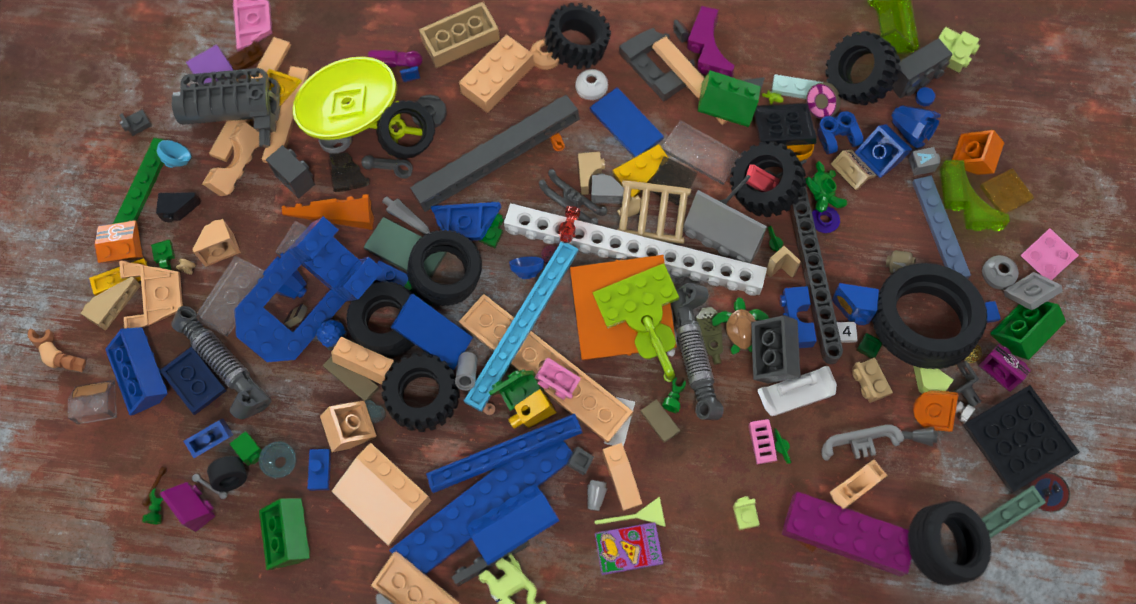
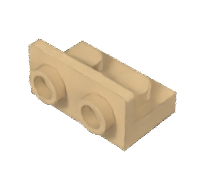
M875 358L862 363H855L852 368L853 377L856 381H859L862 387V395L865 399H868L869 403L893 393Z

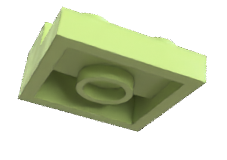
M947 27L944 28L939 36V39L952 53L947 67L960 73L962 68H967L972 60L970 55H975L980 47L977 44L979 38L965 31L959 34Z

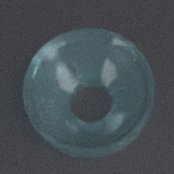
M279 441L268 444L259 456V466L262 472L272 478L287 476L296 465V454L293 448L285 442ZM284 457L286 464L281 468H277L275 466L276 459Z

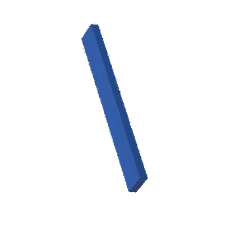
M572 414L428 472L426 475L430 489L435 493L579 435L583 432L575 414Z

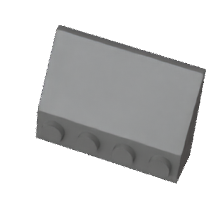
M698 190L684 223L683 232L689 238L701 241L704 246L718 250L725 257L729 256L734 260L751 264L760 249L767 226Z

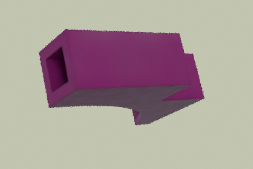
M701 6L688 38V50L694 53H701L698 60V72L707 75L711 70L733 77L735 65L724 58L714 40L718 10Z

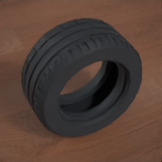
M452 230L432 231L420 238L411 250L407 267L408 280L414 292L430 304L433 303V305L436 304L437 306L458 304L468 298L477 286L482 271L481 255L475 244L459 232L456 233V231ZM449 252L461 260L465 268V275L456 283L450 285L439 284L427 275L424 269V261L431 254Z
M946 501L927 506L916 513L910 524L908 546L911 557L919 571L929 580L944 586L974 581L985 572L991 557V540L985 523L969 506L957 501ZM943 523L952 531L957 542L958 557L956 563L952 562L947 556L941 542Z

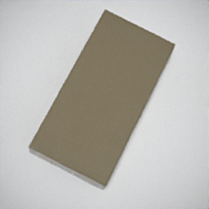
M657 399L640 411L663 443H666L680 433V429Z

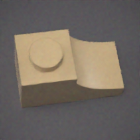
M600 152L578 154L582 195L589 194L592 175L602 174V170L605 169L604 158L600 157Z

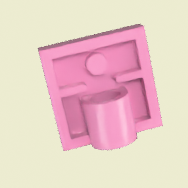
M1050 228L1021 254L1036 271L1050 280H1053L1079 256Z

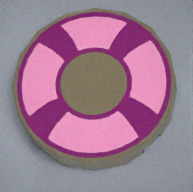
M827 82L817 83L809 89L806 102L808 103L810 113L814 117L823 119L826 116L832 117L839 111L841 100L838 96L839 92L832 84Z

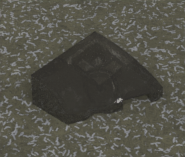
M348 153L329 154L328 163L333 192L354 190L370 184L369 179L363 176L360 172V167L352 161V157Z

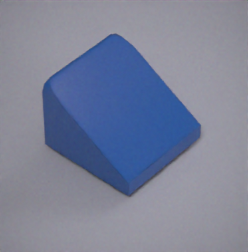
M418 67L400 70L403 82L420 78Z

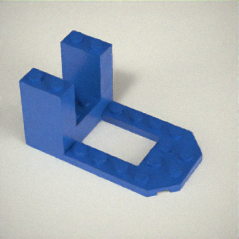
M324 216L307 227L234 309L236 337L265 362L295 360L315 338L322 322L330 320L345 302L358 300L383 271L370 257L359 260L333 237L338 229ZM302 265L330 290L292 332L263 307L299 266Z

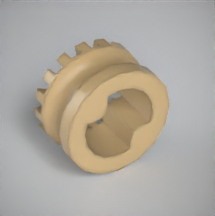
M180 259V264L176 266V269L192 275V269L196 265L186 259Z

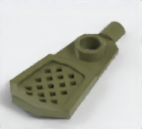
M713 307L701 309L696 317V321L700 325L707 354L712 356L714 365L721 364L720 354L723 352L721 324L713 327L711 321L719 312ZM715 342L718 346L713 348L710 344Z

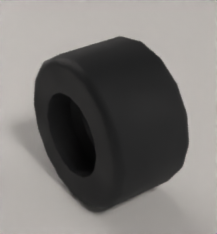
M237 456L219 458L213 461L207 469L212 489L218 492L237 489L247 479L243 461Z

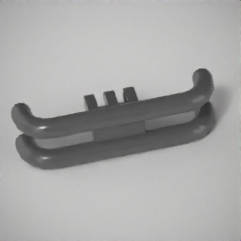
M553 169L548 171L549 178L554 184L564 190V198L551 190L545 180L539 181L541 190L548 197L583 222L597 225L598 219H591L581 212L579 208L582 204L599 216H605L608 212L606 207H598L562 181Z

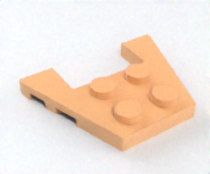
M119 261L120 277L122 279L141 277L144 311L143 315L124 317V328L148 327L176 314L178 308L183 306L180 272Z

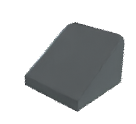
M677 19L674 20L673 32L680 42L688 41L690 32L683 23Z

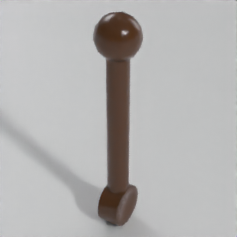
M161 467L159 469V474L151 490L156 489L167 468ZM149 494L142 501L144 506L150 505Z

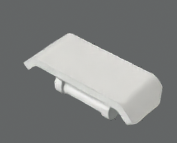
M823 366L818 370L800 375V378L786 380L768 387H761L758 389V393L765 410L771 416H776L835 395L837 384L829 366Z

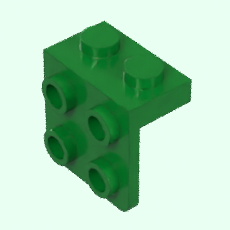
M523 369L508 375L509 379L501 380L492 385L493 389L489 391L490 396L501 394L511 411L515 409L514 407L539 389L545 390L537 384L538 380L534 378L536 375L533 370L526 371Z

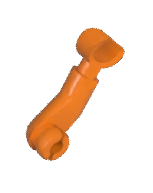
M556 133L550 137L553 148L556 151H562L565 144L561 135Z

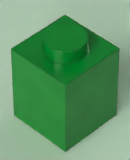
M246 431L230 443L234 451L248 466L257 463L264 454L263 450Z

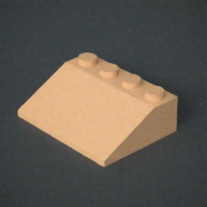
M372 443L355 458L331 491L388 546L431 502L429 496Z

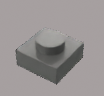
M577 446L574 448L566 465L584 475L594 456Z

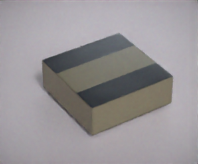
M302 304L291 310L284 324L289 328L301 322L307 312V307Z

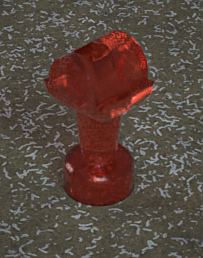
M575 206L566 207L565 216L567 219L559 226L560 240L563 243H570L575 238L576 227L574 221L579 218L581 212Z

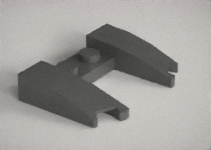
M652 28L620 45L619 54L665 102L686 85L673 70L664 74L646 55L653 50L652 46L654 43L665 36L668 39L670 38L668 33L661 34L656 32L655 28ZM691 59L689 62L695 66V61Z

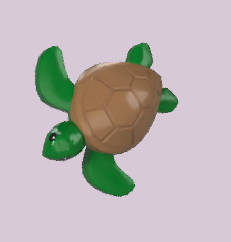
M740 297L734 302V313L723 311L718 313L712 320L713 327L727 322L726 332L729 339L734 343L731 347L732 355L739 353L740 348L748 349L752 353L751 322L769 319L768 315L761 310L753 309L749 312L746 311L745 302Z

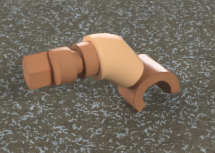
M33 329L28 330V338L39 349L42 362L51 368L63 367L64 369L79 372L85 369V359L71 355L66 356V354L57 350L53 344L54 335L50 329L45 331V336L39 338V335Z

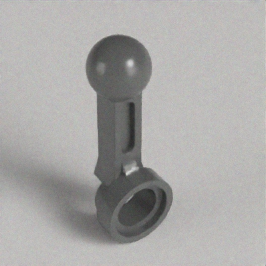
M366 155L361 161L363 168L367 170L373 168L394 170V173L400 178L410 177L413 171L411 163L407 160L381 159ZM405 165L408 170H402L399 166Z

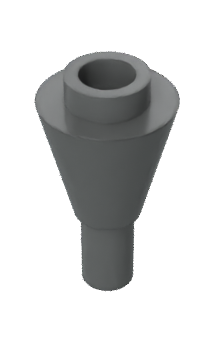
M934 427L901 431L904 439H912V441L932 447L933 443H937L938 432L934 431Z

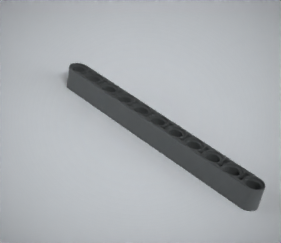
M805 186L802 187L804 189L803 195L798 197L799 202L796 205L792 204L789 211L805 283L808 286L810 306L821 356L825 363L835 364L843 353V347ZM797 210L803 211L804 214L798 213ZM800 227H805L808 231H803ZM804 244H809L812 248H807ZM812 261L816 266H812L808 262ZM812 279H818L820 283H814ZM820 296L824 301H818L816 297ZM820 314H825L828 319H822ZM824 332L831 333L832 338L826 337ZM828 350H833L837 356H831Z

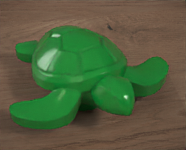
M818 161L816 163L818 172L814 174L812 179L810 177L806 178V184L817 201V211L820 213L824 212L828 207V203L836 208L845 207L847 200L835 196L837 186L832 178L836 176V172L830 170L826 173L824 165Z

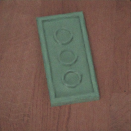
M383 217L364 245V249L407 271L411 250L422 237ZM447 252L431 254L424 261V269L430 278Z

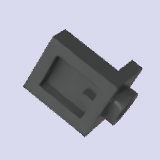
M142 109L128 117H125L123 113L119 114L122 119L120 121L122 128L125 132L129 131L132 136L152 126Z

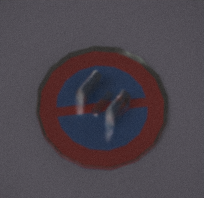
M1047 472L1029 483L1028 488L1034 486L1046 502L1039 507L1042 511L1051 513L1060 511L1066 507L1070 500L1068 484L1055 473Z

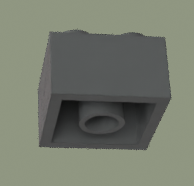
M282 145L266 159L275 177L298 199L315 185L312 180L314 176L308 170L309 166L303 160L299 161L292 149L287 150Z

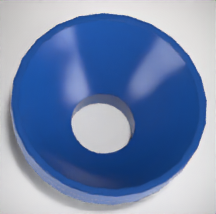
M520 257L511 260L509 266L510 270L518 275V277L530 279L537 277V274L544 268V260L540 257Z

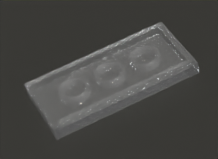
M681 120L662 145L665 153L723 186L731 175L732 167L736 166L734 164L735 160L742 157L737 151Z
M234 256L197 312L196 319L201 324L228 337L235 326L234 309L258 283V280L262 279L265 270Z

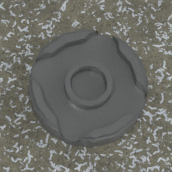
M424 95L415 101L431 113L435 123L434 128L440 126L445 121L447 116L446 105L439 97ZM411 115L414 123L421 128L419 121Z

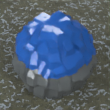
M328 320L322 322L316 332V340L330 351L334 349L340 337L347 339V331L341 321Z

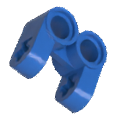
M843 111L836 117H824L817 129V135L827 155L838 151L837 142L834 137L836 135L847 136L852 147L862 145L864 142L855 116L848 111Z

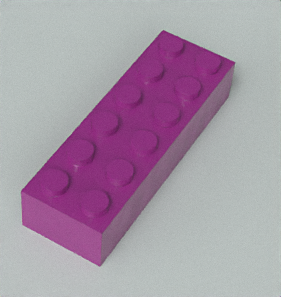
M796 492L792 496L781 535L900 577L909 572L912 559L908 546L909 530L846 508L843 509L840 506L800 492Z

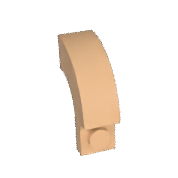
M873 460L848 480L834 488L830 494L833 496L834 502L844 509L888 475Z

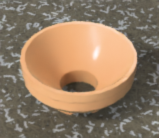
M545 39L539 40L533 44L530 50L534 55V66L543 70L556 67L560 59L554 60L552 58L553 52H542L540 49L545 46Z

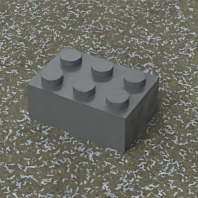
M938 38L897 63L901 66L900 72L896 75L899 78L897 82L893 83L892 87L894 88L892 90L901 99L906 95H912L917 88L927 86L932 79L940 78L950 63L951 51Z
M783 315L751 322L753 380L768 384L800 378L798 320Z

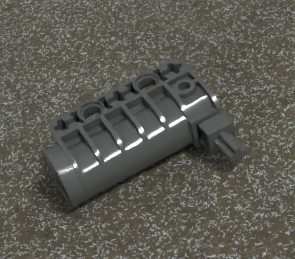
M261 68L188 74L181 79L180 92H173V114L181 125L253 119L254 129L259 132V147L269 148L270 132H276L275 121L278 120L280 114V85L275 79L269 78L268 74ZM259 74H261V75L263 76V77H261V78H251V76H252V77H258ZM241 75H246V79L238 80ZM224 77H226L227 79H233L232 81H231V80H227V81H216V79H217V80H224ZM211 78V82L204 83L205 79ZM190 80H192L193 82H198V85L196 83H192L189 87L187 83H190ZM271 83H272V84L274 85V87H272V88H271V91H270V90H269V86H270Z

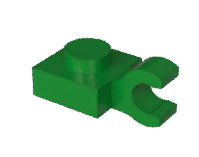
M496 215L484 238L478 240L480 243L496 248L503 234V230L499 229L504 221L503 215Z
M165 240L151 244L156 264L159 263L162 269L172 270L170 260L175 259L172 242Z

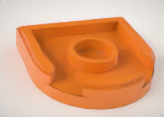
M933 390L921 394L913 406L915 419L924 428L934 427V430L953 432L958 393Z

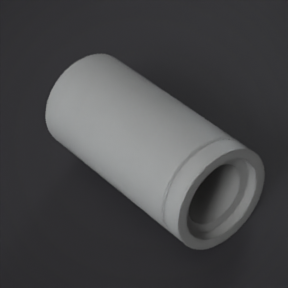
M464 352L458 358L455 383L461 390H470L475 385L478 359L472 352Z

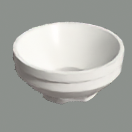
M588 69L578 75L575 86L577 93L582 98L597 100L606 93L608 82L602 72ZM589 76H594L597 81L589 83L586 79Z

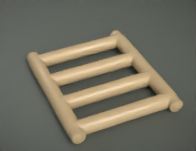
M622 181L624 193L620 224L617 230L663 242L684 244V237H682L687 198L688 195L690 196L691 189ZM632 189L643 190L638 231L626 230ZM650 191L662 192L656 233L645 232ZM669 193L680 195L675 236L664 234Z

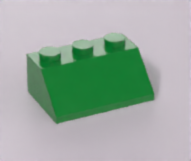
M710 70L702 82L698 112L749 127L759 102L761 86Z
M1047 301L1033 310L1019 304L990 334L1002 346L1008 348L1013 355L1029 360L1057 332L1066 320L1059 304Z
M301 498L278 499L259 510L266 570L291 566L310 559V549L306 535L307 528L304 521V507L302 506Z

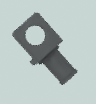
M965 360L958 363L957 366L967 382L951 392L962 393L968 404L974 407L982 402L972 388L973 383L978 381L979 378Z

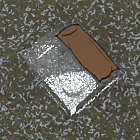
M115 380L74 387L68 398V419L76 424L117 418Z

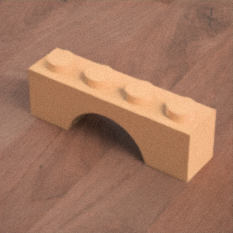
M246 122L237 124L229 137L234 148V158L231 164L226 168H212L202 183L219 196L232 193L235 188L234 183L242 176L245 164L251 161L252 152L259 146V132Z

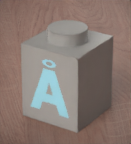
M934 147L911 153L908 161L913 175L936 171L940 164V156L936 153Z

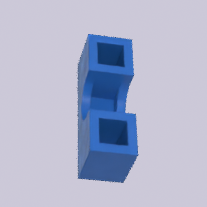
M808 286L785 288L782 295H780L781 307L784 306L785 313L783 315L798 320L799 348L814 347L817 341L814 323L801 322L797 317L798 312L808 311L811 305Z

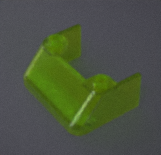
M868 0L869 5L874 7L878 13L880 37L891 43L897 53H911L919 50L911 0Z

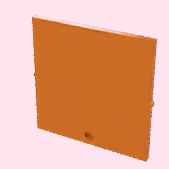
M664 255L570 267L582 361L620 355L631 356V354L639 353L635 345L638 332L631 329L626 321L607 329L593 292L663 263L665 264ZM669 303L662 306L663 316L661 324L669 326L675 337L671 304Z

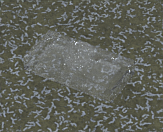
M295 221L275 252L278 255L282 252L285 253L307 229V226Z

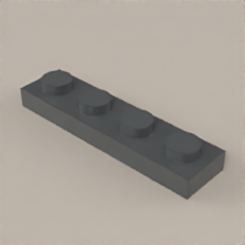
M529 541L521 544L501 558L507 559L509 555H514L530 546ZM481 556L473 561L474 564L466 568V566H463L456 570V575L452 576L455 584L460 586L495 566V563L501 558L487 565Z

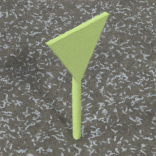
M660 497L636 514L601 519L594 522L595 524H603L638 518L665 527Z

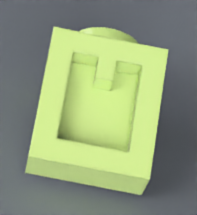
M749 497L739 498L733 505L739 530L760 525L755 508V499L749 500Z

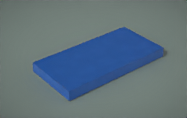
M618 87L590 107V111L634 158L648 151L664 139L661 132Z
M414 294L410 295L391 326L392 329L426 353H429L432 357L433 355L440 357V360L445 361L452 370L457 366L460 354L466 351L473 339L471 335Z

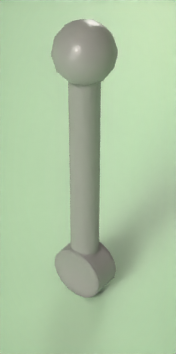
M194 474L192 476L194 482L203 484L217 493L221 499L227 498L226 492L215 491L209 483L201 479L200 475Z

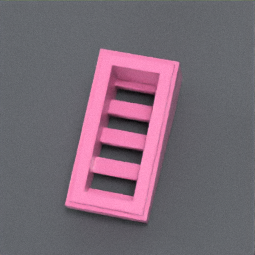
M769 419L750 422L748 428L757 464L777 461ZM765 428L764 431L756 432L755 429ZM767 436V439L757 440V437ZM768 444L769 447L759 448L758 445ZM769 451L771 453V455L760 457V453Z

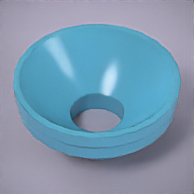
M164 140L159 142L157 146L159 158L170 168L184 166L190 161L191 154L189 150L177 142Z

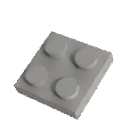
M1033 272L1006 288L1004 295L1020 305L1033 310L1063 292L1062 285Z

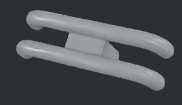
M883 425L834 435L823 445L822 458L829 460L833 455V447L851 444L855 459L860 458L859 450H861L863 458L868 457L867 449H869L870 455L874 456L876 451L872 439L889 437L894 446H899L900 442L904 441V435L898 427L893 425Z

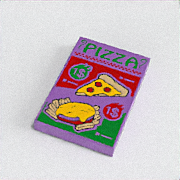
M655 523L595 533L602 575L663 564Z

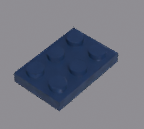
M192 347L160 370L194 415L227 391Z

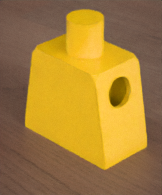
M539 389L514 407L517 414L508 418L514 429L522 424L530 428L557 412L549 398Z

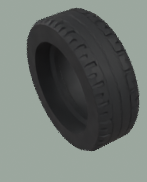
M918 263L898 269L885 280L879 291L877 312L872 321L879 340L895 357L916 367L943 369L965 360L974 350L987 326V309L980 292L965 276L942 265ZM911 293H926L936 296L954 309L961 322V331L957 336L949 339H931L917 334L902 321L897 311V301L900 297Z

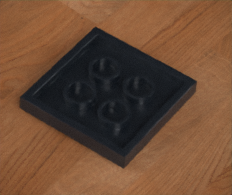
M808 103L756 107L754 119L759 142L769 144L770 141L777 142L778 145L782 143L786 146L816 144L817 136Z

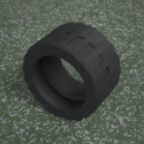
M401 100L391 104L384 111V114L381 115L377 123L376 135L382 149L390 156L392 155L398 159L414 158L426 150L433 141L435 134V123L431 113L427 111L428 109L420 103L411 100ZM406 113L419 121L422 128V137L414 146H400L391 138L388 127L391 119L397 114Z

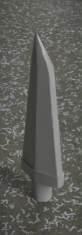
M387 196L383 199L382 202L388 206L386 211L389 214L394 215L425 235L430 233L429 228L399 199L392 201Z

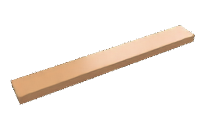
M274 37L257 68L263 69L266 73L268 69L277 71L291 46L290 42ZM259 74L258 77H251V78H261V77H263V76H262L261 74ZM250 119L227 121L209 152L210 156L227 162L234 150L229 137L237 124L243 122L248 124Z

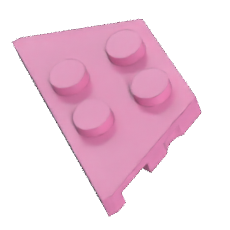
M233 0L238 51L243 50L245 46L251 45L253 41L259 42L272 34L271 12L268 0Z

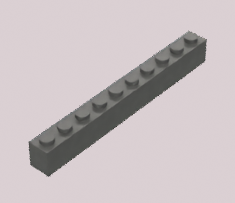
M567 95L556 99L553 103L542 107L533 115L527 116L518 124L512 125L508 130L495 135L486 143L480 144L471 152L465 153L454 162L448 163L439 171L433 172L429 177L416 182L410 187L415 199L424 212L430 210L431 206L440 204L580 120L578 109Z

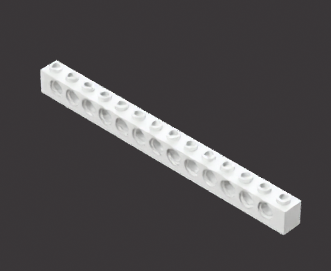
M511 203L504 221L505 231L509 234L524 235L531 240L540 239L547 244H560L561 241H564L578 248L583 253H595L602 258L611 257L620 261L649 257L647 255L649 253H654L656 256L664 255L667 271L674 276L689 277L693 281H705L712 286H725L732 291H745L746 294L753 296L760 295L767 271L766 267ZM524 221L529 222L528 225H522L521 223ZM540 226L547 227L545 230L539 229ZM563 230L565 233L557 234V231ZM582 235L583 238L576 239L575 236ZM595 239H599V240H601L602 242L596 244V243H594V242H592V241L595 240ZM618 244L620 247L612 248L611 245ZM635 248L638 252L632 253L629 250ZM666 258H673L675 261L668 262ZM690 262L693 264V266L687 267L684 265V263ZM703 267H709L712 271L706 272L703 270ZM726 271L730 276H723L721 272ZM741 276H745V277H747L749 280H748V281H743V280L740 279V277H741Z

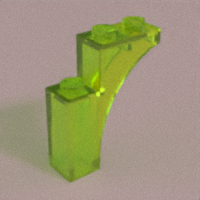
M945 160L940 168L945 209L953 211L964 209L966 229H973V231H982L984 229H992L993 231L1003 230L1010 222L1009 214L992 208L975 193L968 181L964 160Z

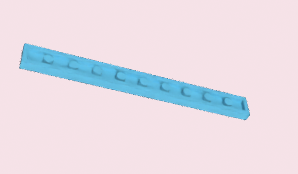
M564 241L560 242L477 378L474 387L466 396L464 403L480 412L483 411L491 398L489 391L493 389L492 385L503 378L579 252L578 248Z

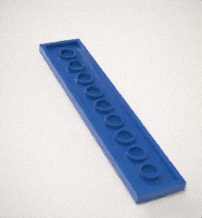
M561 441L495 468L392 547L390 552L393 554L397 551L422 573L428 574L472 539L465 528L473 520L484 516L491 509L505 503L509 498L523 492L525 488L534 484L537 487L541 486L566 466L572 451L564 441Z

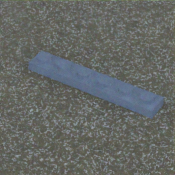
M932 175L914 179L912 182L944 266L959 272L968 279L971 276Z

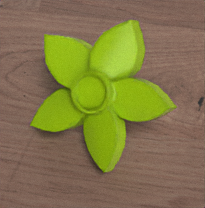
M769 90L767 94L762 93L763 97L769 98V104H773V101L781 103L784 100L780 93H771Z

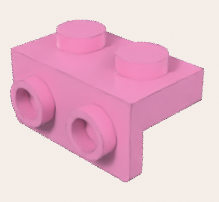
M550 358L545 359L534 377L538 380V385L547 390L550 387L555 391L554 395L562 400L573 397L572 393L581 380L580 377Z

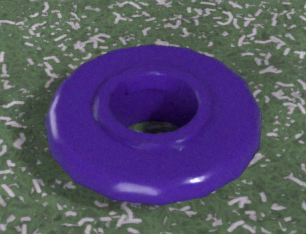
M827 207L822 213L818 212L817 209L812 212L815 229L818 232L831 233L838 228L840 216L832 207ZM824 215L828 216L830 218V222L825 223L820 219V217Z

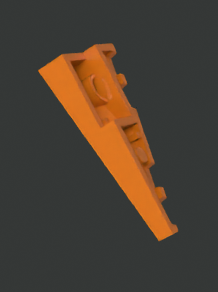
M364 194L360 199H354L353 196L347 197V200H337L335 198L313 201L308 206H302L301 203L296 204L295 207L282 206V215L315 221L324 216L333 224L373 230L374 215L371 211V200L368 194Z

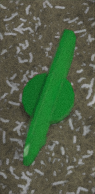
M769 226L768 231L771 238L769 246L777 252L782 248L783 241L776 237L772 226Z
M774 428V435L777 440L775 449L783 455L786 463L790 464L792 462L788 454L789 442L782 439L778 430Z

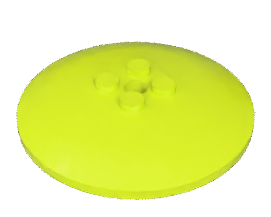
M353 57L331 63L314 73L299 89L293 103L294 120L305 134L318 139L334 140L360 133L380 120L384 111L391 106L397 91L396 79L386 64L373 58Z

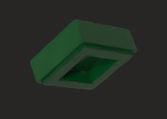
M866 333L856 351L872 359L877 356L883 344L876 337Z

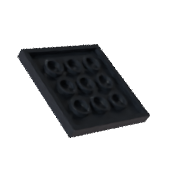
M1031 385L963 425L1011 494L1080 453Z

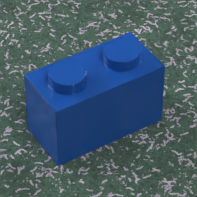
M223 418L183 442L193 458H196L232 437L233 433Z

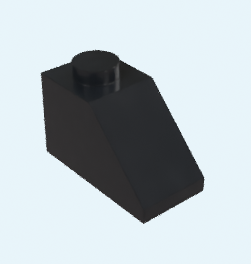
M195 192L158 193L156 214L164 222L181 221L201 204V200Z

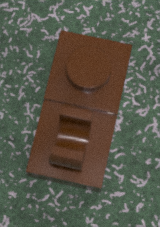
M253 41L251 45L245 46L243 50L227 58V61L233 70L247 69L259 62L265 52L257 41Z

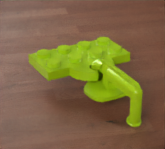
M663 263L593 292L607 329L626 321L631 329L638 332L635 345L640 356L644 359L658 356L665 372V381L672 382L675 374L666 352L671 351L675 347L676 340L671 328L661 324L663 316L662 306L679 300V295L665 264Z

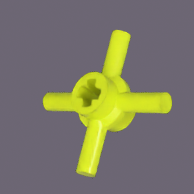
M401 113L394 116L389 123V134L396 143L405 134L422 136V129L406 126L405 122L400 119ZM376 122L369 128L377 129L378 122ZM397 125V128H399V130L397 132H394V129H392L391 127Z

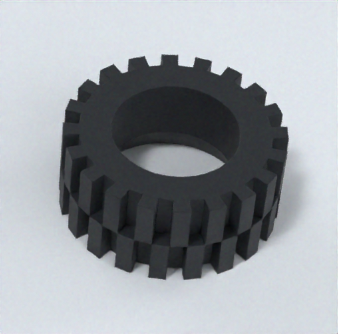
M569 3L568 7L565 4L561 5L560 9L557 8L554 14H552L545 34V46L548 45V53L553 52L552 58L554 60L560 59L559 63L561 65L565 62L568 64V68H572L575 65L577 69H582L584 65L587 69L592 64L595 66L598 64V61H601L610 40L611 30H609V22L605 23L606 17L604 15L600 17V11L597 9L592 11V6L588 5L585 8L583 3H578L577 6L574 3ZM570 30L581 32L588 37L591 45L575 44L566 39L562 33Z

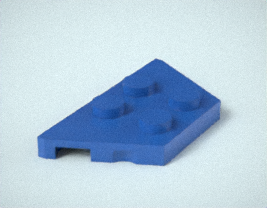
M500 202L431 206V210L441 230L459 232L471 241L484 238L501 209Z

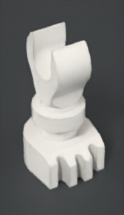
M957 401L956 413H961L959 420L965 424L975 411V408L969 404L965 407L963 406L964 403Z

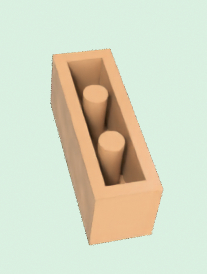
M340 337L331 352L333 363L379 384L387 380L385 377L386 372L393 370L394 360L343 337Z

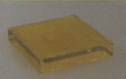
M1013 168L982 183L980 186L1000 216L1034 199V196Z

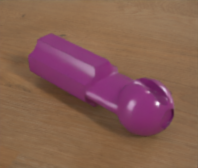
M370 50L368 58L379 60L388 67L409 66L413 68L419 67L422 63V56L417 51Z

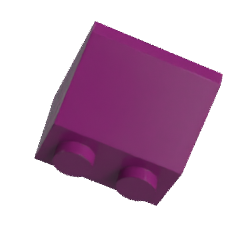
M185 482L160 493L181 524L195 532L215 517L212 512L214 507L207 499L205 501L200 495L203 493L196 484L192 486Z

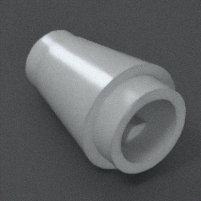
M590 481V485H588L587 509L600 510L607 491L606 483Z

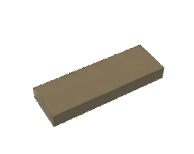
M332 356L323 365L327 371L366 403L379 389L369 378L333 363Z

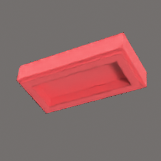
M749 165L747 175L751 177L746 184L760 192L770 191L779 184L780 179L756 165Z

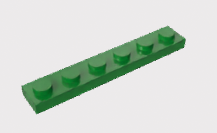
M153 138L113 224L138 220L164 165L157 154V146L159 142L164 140Z

